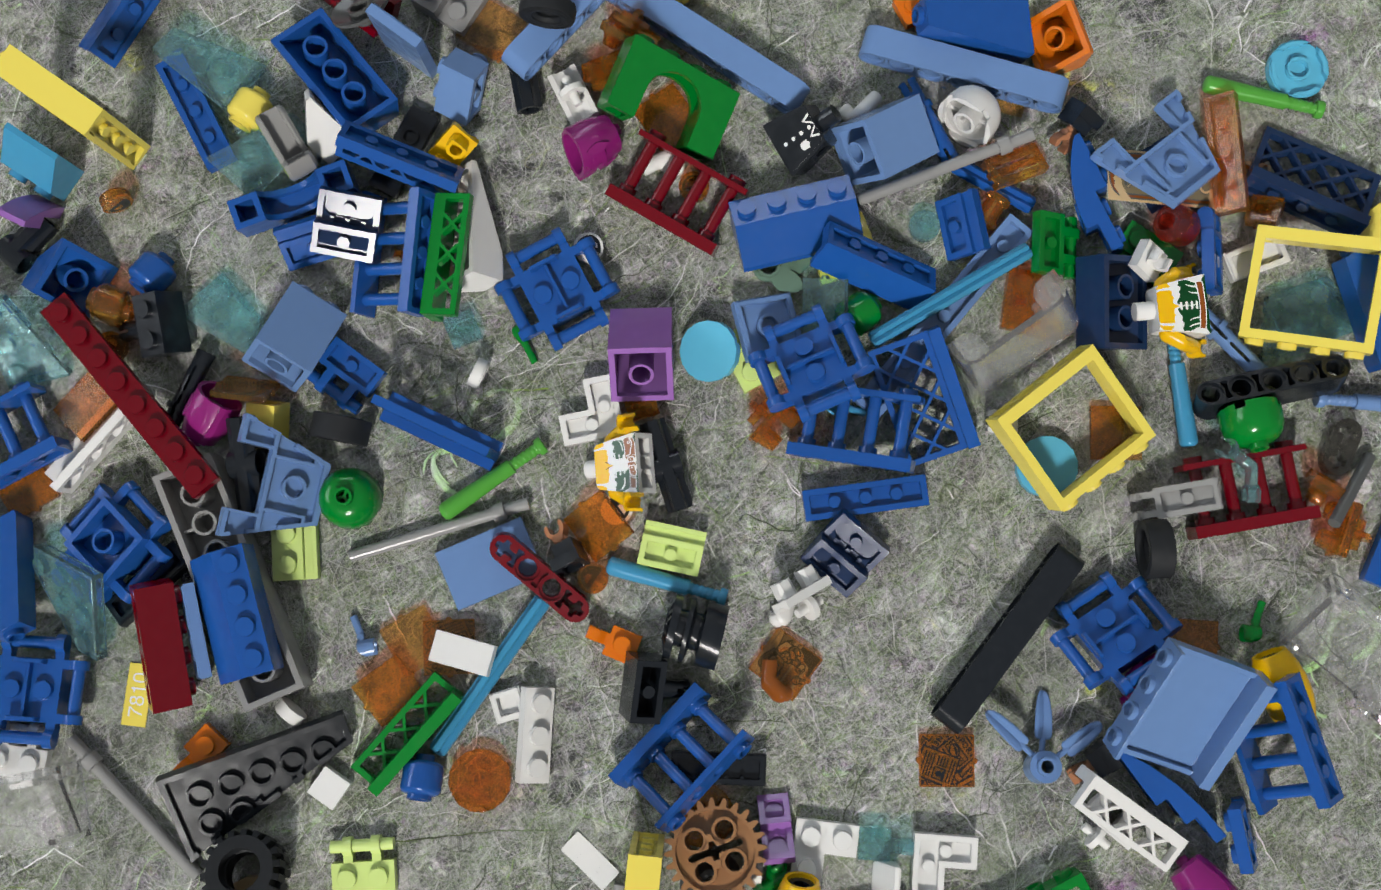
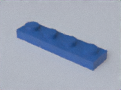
M180 52L156 64L155 67L207 170L210 173H214L238 161L239 159L186 55Z
M925 474L801 491L805 522L834 518L843 508L852 515H861L930 505Z

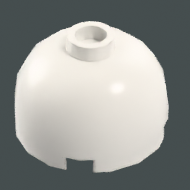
M965 85L957 88L946 96L937 110L938 120L941 125L945 122L946 126L950 129L947 135L958 144L969 148H976L979 144H987L994 136L1001 121V108L997 99L991 92L977 85Z

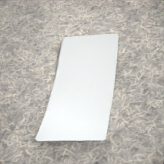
M576 832L561 848V851L601 890H604L619 874V871L580 832Z

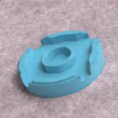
M1290 40L1278 46L1268 57L1265 66L1266 81L1270 89L1302 100L1314 96L1324 86L1329 75L1328 60L1323 51L1317 46L1314 47L1308 44L1309 42L1305 40Z
M705 320L695 323L686 331L681 340L680 357L682 365L688 374L700 381L714 382L722 380L733 373L739 363L741 350L734 336L736 334L729 326L723 322Z
M1040 436L1026 443V446L1059 492H1062L1075 481L1078 474V460L1074 450L1064 440L1054 436ZM1015 465V474L1019 484L1028 493L1038 496L1019 467Z

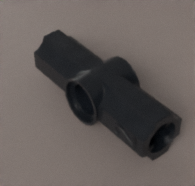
M243 416L226 418L230 452H228L225 460L226 471L229 477L234 479L238 510L252 512L256 509L267 455L258 446L237 442Z
M665 418L654 419L639 425L641 433H652L656 484H659L668 514L693 506V500L683 476L685 471L678 450L673 446Z

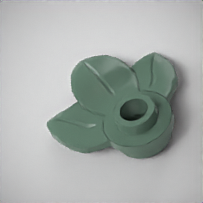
M812 257L775 265L771 272H765L763 269L753 270L759 280L771 282L780 292L798 293L804 289L803 282L798 275L808 268Z

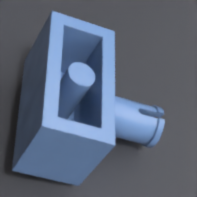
M455 48L447 57L443 56L437 66L439 80L433 91V96L436 97L434 111L464 126L470 123L481 109L489 65L485 56L480 53L471 55L459 48Z

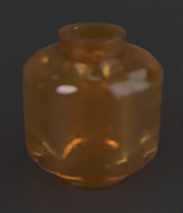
M103 283L90 290L85 306L94 321L119 328L123 323L132 321L135 317L131 298L133 295L129 290L108 283Z

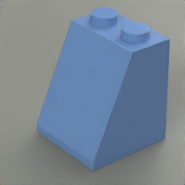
M920 94L900 98L830 128L837 140L834 146L845 175H849L852 186L887 179L940 152Z
M292 281L241 360L296 393L314 370L347 315L334 303L324 301L316 296L309 287Z

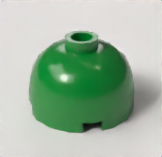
M1276 397L1252 398L1244 400L1246 406L1235 409V405L1232 404L1219 411L1216 417L1225 440L1237 448L1249 449L1251 453H1258L1269 449V444L1281 435L1285 425L1281 402Z
M342 468L332 472L323 481L319 491V505L322 514L332 524L344 529H358L369 525L382 507L383 492L379 482L370 473L359 468Z

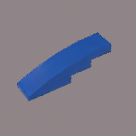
M1125 753L1122 754L1119 759L1154 805L1158 806L1163 801H1166L1175 815L1186 825L1195 819L1205 834L1215 843L1226 837V834L1210 815L1180 786L1146 761Z

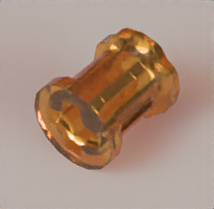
M989 190L984 195L986 199L982 204L987 230L994 231L997 227V219L1003 210L1008 209L1011 204L1000 193Z

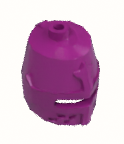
M607 115L582 119L564 128L562 132L564 152L572 171L579 181L594 174L598 168L599 170L606 168L622 150V142L619 136L622 134L619 125L617 123L613 124Z
M217 381L200 382L191 394L182 413L184 419L181 430L190 438L189 440L193 445L198 447L205 445L215 446L227 434L226 418L239 417L242 410V404L239 400H236L238 398L233 395L231 396L233 393L231 391L228 393V389L227 393H225V386Z
M1200 853L1190 858L1185 854L1175 861L1178 867L1170 876L1176 890H1238L1236 885L1219 867Z

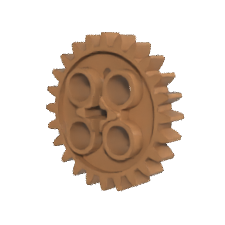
M710 797L708 807L705 806L702 800H698L697 810L695 811L691 808L687 812L688 816L684 823L677 830L671 831L675 834L674 838L665 839L664 842L671 845L672 850L665 852L664 856L672 857L673 862L667 865L666 869H676L677 874L672 878V881L683 880L684 883L681 890H688L690 888L693 890H746L745 884L753 888L757 886L752 876L753 874L763 876V871L757 866L758 863H766L768 859L760 856V851L768 849V845L759 844V839L766 834L765 832H755L754 828L760 821L753 820L749 822L747 820L751 813L749 809L740 814V803L736 802L730 809L728 808L727 798H723L720 806H717L715 798ZM724 820L731 822L734 829L732 836L728 839H723L718 833V826ZM694 831H698L703 836V845L698 850L691 848L688 842L689 835ZM738 839L743 841L740 846L720 852L719 860L716 856H708L695 862L689 861L691 856L711 850L713 842L716 846ZM734 851L739 852L744 857V866L739 871L733 870L728 862L730 854ZM704 862L712 865L714 869V875L710 881H704L699 876V867Z

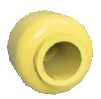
M254 86L253 89L240 87L227 106V112L230 115L229 121L246 133L260 131L255 122V117L273 107L269 101L270 94L259 86Z

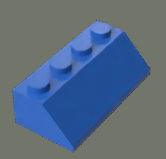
M322 8L317 9L271 39L273 46L341 127L348 120L376 131L399 116L398 98L342 31L334 26L331 18Z
M848 174L728 202L731 227L744 273L813 257L822 246L823 228L829 221L863 236L857 199Z
M240 543L209 552L191 560L190 565L220 684L224 685L284 668L253 544Z

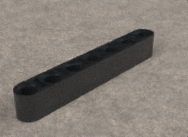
M1060 542L1053 546L936 703L931 712L934 718L955 734H959L966 727L1082 570L1085 564L1084 560Z

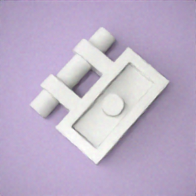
M7 720L6 730L44 732L45 727L42 723L32 722L28 725ZM2 743L0 745V776L36 782L47 781L53 749H43L41 745Z

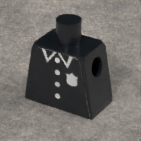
M805 104L763 125V128L791 176L804 175L836 144V137L830 128L841 121L842 118L839 111L833 105H829L820 112L816 105Z

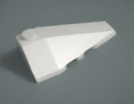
M470 160L461 166L465 169L456 193H471L474 196L462 292L486 291L503 281V252L477 161ZM458 202L457 216L462 212L463 202ZM456 230L453 246L458 243L459 234ZM452 260L449 277L454 273L455 264L452 262Z

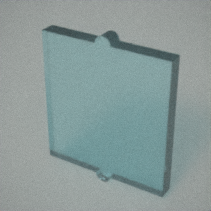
M823 275L821 278H803L802 314L810 311L812 306L819 303L828 323L834 321L839 315L848 313V279H834L828 275ZM817 322L802 327V332L811 331L819 326Z

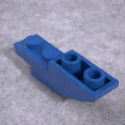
M1078 133L1074 135L1072 144L1070 179L1074 207L1085 237L1098 232L1108 254L1119 255L1123 252V242L1126 241V238L1119 225L1113 226L1109 218L1112 215V211L1105 198L1100 199V197L1107 193V172L1105 168L1097 167L1096 163L1090 159L1095 149L1089 139L1084 141L1081 134Z

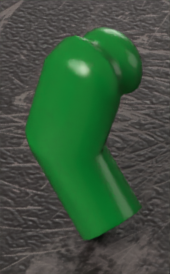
M787 863L767 865L765 880L761 884H757L753 890H777L783 877L787 874Z

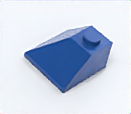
M62 237L36 259L21 285L50 302H53L65 292L73 298L87 317L90 318L119 268Z

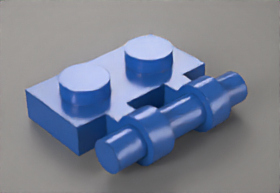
M336 336L319 360L327 369L322 375L314 369L307 380L315 385L314 388L321 394L326 393L336 400V405L341 409H348L357 415L362 410L363 405L355 400V396L360 391L370 398L388 373ZM337 375L349 383L345 391L333 383Z
M1243 796L1231 797V804L1227 812H1224L1226 831L1232 832L1234 844L1230 846L1231 857L1234 864H1239L1241 874H1254L1258 866L1256 856L1257 842L1256 837L1252 836L1250 828V809L1246 808Z

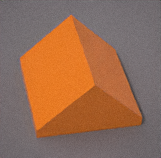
M1060 0L1030 18L1035 51L1031 59L1035 68L1060 75L1083 67L1093 54V48L1074 0Z

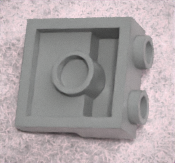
M411 0L417 10L462 37L466 36L489 1Z

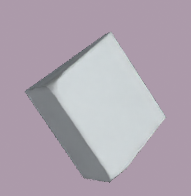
M875 860L873 862L872 890H900L902 869L896 861Z

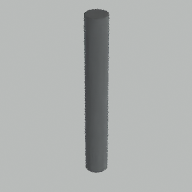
M1365 452L1362 455L1328 520L1330 526L1334 528L1341 526L1376 459L1374 454Z

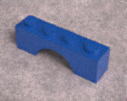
M342 159L314 169V172L308 178L292 186L273 191H254L226 202L237 231L246 237H250L316 213L319 188L321 186L361 193L352 167Z

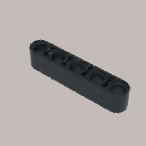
M1330 354V356H1321L1208 380L1201 383L1197 388L1192 403L1193 412L1200 419L1211 420L1216 419L1219 411L1227 406L1234 404L1235 409L1246 406L1244 400L1252 398L1276 397L1282 405L1333 394L1342 389L1350 373L1351 365L1348 359L1343 358L1342 355ZM1265 385L1272 386V387H1274L1275 389H1270V388L1266 387ZM1234 392H1240V393L1244 394L1245 396L1237 395V394L1234 393ZM1203 398L1211 399L1214 402H1207Z

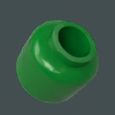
M857 291L838 304L835 319L841 314L851 313L855 320L854 328L858 336H862L880 323L882 305L875 295H869L864 291Z

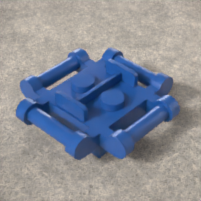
M560 227L551 230L552 234L515 253L511 251L505 254L515 276L501 281L494 286L497 295L502 296L520 330L518 335L521 341H528L545 332L555 352L564 348L563 344L595 327L608 325L609 319L600 303L620 292L617 282L611 280L594 248L596 243L593 237H586L570 247ZM558 244L561 250L560 253L552 254L523 271L520 266L521 263ZM582 254L585 255L602 287L601 290L595 293L576 257ZM519 287L523 289L539 320L534 325L529 323L513 290ZM593 310L594 315L556 334L554 329Z
M819 303L812 306L808 312L773 327L767 325L762 328L770 348L752 352L748 356L750 366L755 368L768 398L766 404L771 413H776L795 405L802 423L811 420V416L851 399L853 402L862 399L854 380L874 371L876 365L872 357H868L854 328L855 320L851 313L841 314L834 321L828 323ZM814 322H817L819 326L780 344L776 339ZM842 332L856 360V363L849 367L834 337ZM776 361L789 391L783 395L779 394L767 364Z
M133 480L126 482L116 493L106 484L100 483L94 490V496L70 523L66 522L59 530L66 539L63 544L68 548L59 558V564L64 570H70L92 594L91 599L98 606L107 603L112 598L113 591L124 602L132 604L129 585L147 582L163 563L167 564L173 557L172 552L158 541L162 535L172 529L167 515H162L140 492L141 487ZM129 500L152 523L148 530L125 506ZM141 568L128 585L123 581L127 575H134Z
M1105 571L1098 576V581L1067 602L1062 600L1055 605L1056 611L1068 626L1055 632L1049 640L1056 648L1060 647L1084 678L1083 683L1089 690H1093L1109 680V682L1112 681L1124 696H1127L1134 691L1133 687L1138 685L1140 677L1145 674L1154 658L1126 677L1122 673L1153 652L1158 651L1166 639L1179 632L1184 625L1177 617L1173 618L1147 588L1148 583L1142 576L1135 578L1128 586L1121 589L1113 576L1108 571ZM1106 590L1112 596L1079 619L1073 614L1077 609ZM1138 595L1163 627L1156 631L1152 627L1150 620L1131 598ZM1072 638L1077 640L1100 669L1099 671H1094L1070 641Z
M58 634L56 637L25 635L22 640L14 643L1 641L3 649L2 655H0V745L2 743L41 745L43 749H55L58 743L60 724L83 725L84 716L81 715L86 671H90L91 662L69 660L72 643L70 635ZM18 647L55 649L56 654L55 659L17 657ZM7 720L46 723L44 732L6 730Z

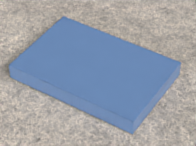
M371 3L365 12L383 43L433 79L437 74V65L423 38L377 4Z
M518 517L435 553L458 611L523 584L497 562L489 550L493 536L504 531L516 536L537 554L522 517ZM508 540L504 543L496 542L499 545L497 551L500 554L503 551H507L512 555V560L509 561L512 565L517 556L523 553L520 549L517 554L513 553L509 548L511 542ZM524 559L519 564V570L524 575H531L537 570V565L531 559Z
M194 582L185 583L180 587L182 608L196 679L201 680L212 677Z

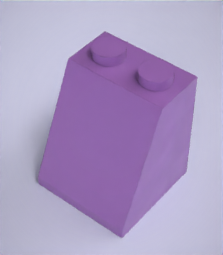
M672 307L610 309L607 351L611 402L674 400Z

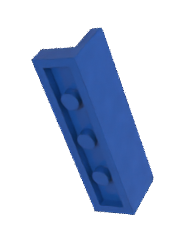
M109 0L80 42L79 47L92 53L110 67L116 68L161 0Z
M829 221L823 228L822 246L810 261L811 267L908 310L931 297L936 291L935 268L832 221Z

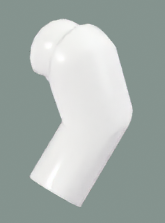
M871 91L854 109L850 104H844L839 110L842 120L846 122L874 110L882 102V97L877 91Z
M665 151L655 154L648 164L644 175L647 176L657 170L665 172L674 156ZM684 164L677 176L681 175L684 172Z

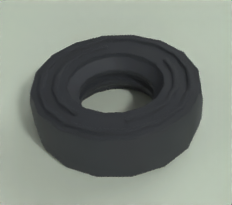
M520 0V17L535 26L548 29H566L571 27L576 19V6L571 0Z

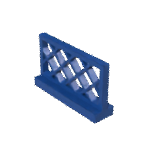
M938 325L867 351L868 356L872 357L876 365L874 373L881 391H888L894 378L909 385V389L915 388L929 395L922 411L912 408V412L919 414V417L912 431L909 430L908 433L910 434L906 446V453H909L908 459H912L908 447L913 437L929 443L924 455L912 459L916 461L915 466L965 448L971 449L981 445L941 328ZM923 339L927 351L921 362L905 355L910 343ZM904 346L901 353L893 350L898 347ZM889 351L899 356L891 373L879 367L876 355ZM928 357L930 359L932 367L925 365ZM903 358L919 365L911 382L895 375ZM923 368L935 373L937 380L931 391L915 384ZM882 373L889 376L886 384L883 379ZM938 386L940 387L942 396L935 394ZM933 397L945 402L947 407L942 420L926 414ZM884 400L896 432L899 408L895 413L892 402L900 405V402ZM948 416H950L952 425L945 423ZM923 417L939 424L932 440L916 433ZM943 426L955 431L959 443L948 447L936 443ZM933 446L940 448L939 450L931 452Z
M393 391L388 400L377 394H374L371 403L384 409L379 418L380 420L489 471L494 468L505 445L490 436Z

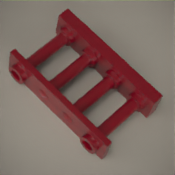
M651 128L649 133L640 129L638 135L647 141L625 182H621L619 187L610 183L605 195L714 257L719 248L714 243L716 238L714 234L729 209L728 202L733 201L737 193L747 198L750 194L749 190L744 188L747 183L733 174H730L729 178L667 144L665 142L667 137L655 129ZM657 148H660L674 157L651 198L647 197L646 201L643 202L634 197L637 192L634 189ZM686 163L700 171L677 214L673 213L669 217L660 212L663 208L661 203L683 164ZM712 178L727 188L704 228H700L698 232H695L687 227L689 224L687 219Z
M1293 439L1274 442L1275 449L1258 453H1247L1202 461V456L1182 459L1183 465L1173 467L1174 473L1188 471L1190 482L1203 480L1201 468L1219 466L1228 514L1225 515L1226 521L1215 522L1214 517L1210 515V511L1197 513L1196 526L1185 528L1188 540L1322 517L1320 506H1307L1306 500H1302L1292 452L1307 449L1306 443L1294 445ZM1280 456L1289 503L1286 504L1287 510L1276 511V506H1272L1262 457ZM1249 460L1259 506V509H1256L1257 515L1246 517L1245 511L1241 512L1231 464Z

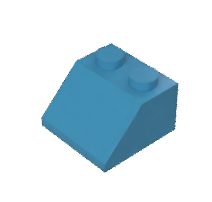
M7 122L4 126L0 162L11 168L8 174L24 184L30 180L36 184L33 190L49 200L52 196H55L65 201L84 171Z

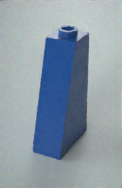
M920 0L912 10V23L916 26L917 36L1022 64L1035 53L1028 0Z
M1340 251L1338 253L1341 258L1333 262L1331 267L1356 341L1363 343L1379 255ZM1381 313L1373 354L1371 356H1364L1363 360L1365 368L1369 373L1381 370Z
M16 510L0 516V641L6 643L20 641L25 637V634L36 629L33 522L30 517Z

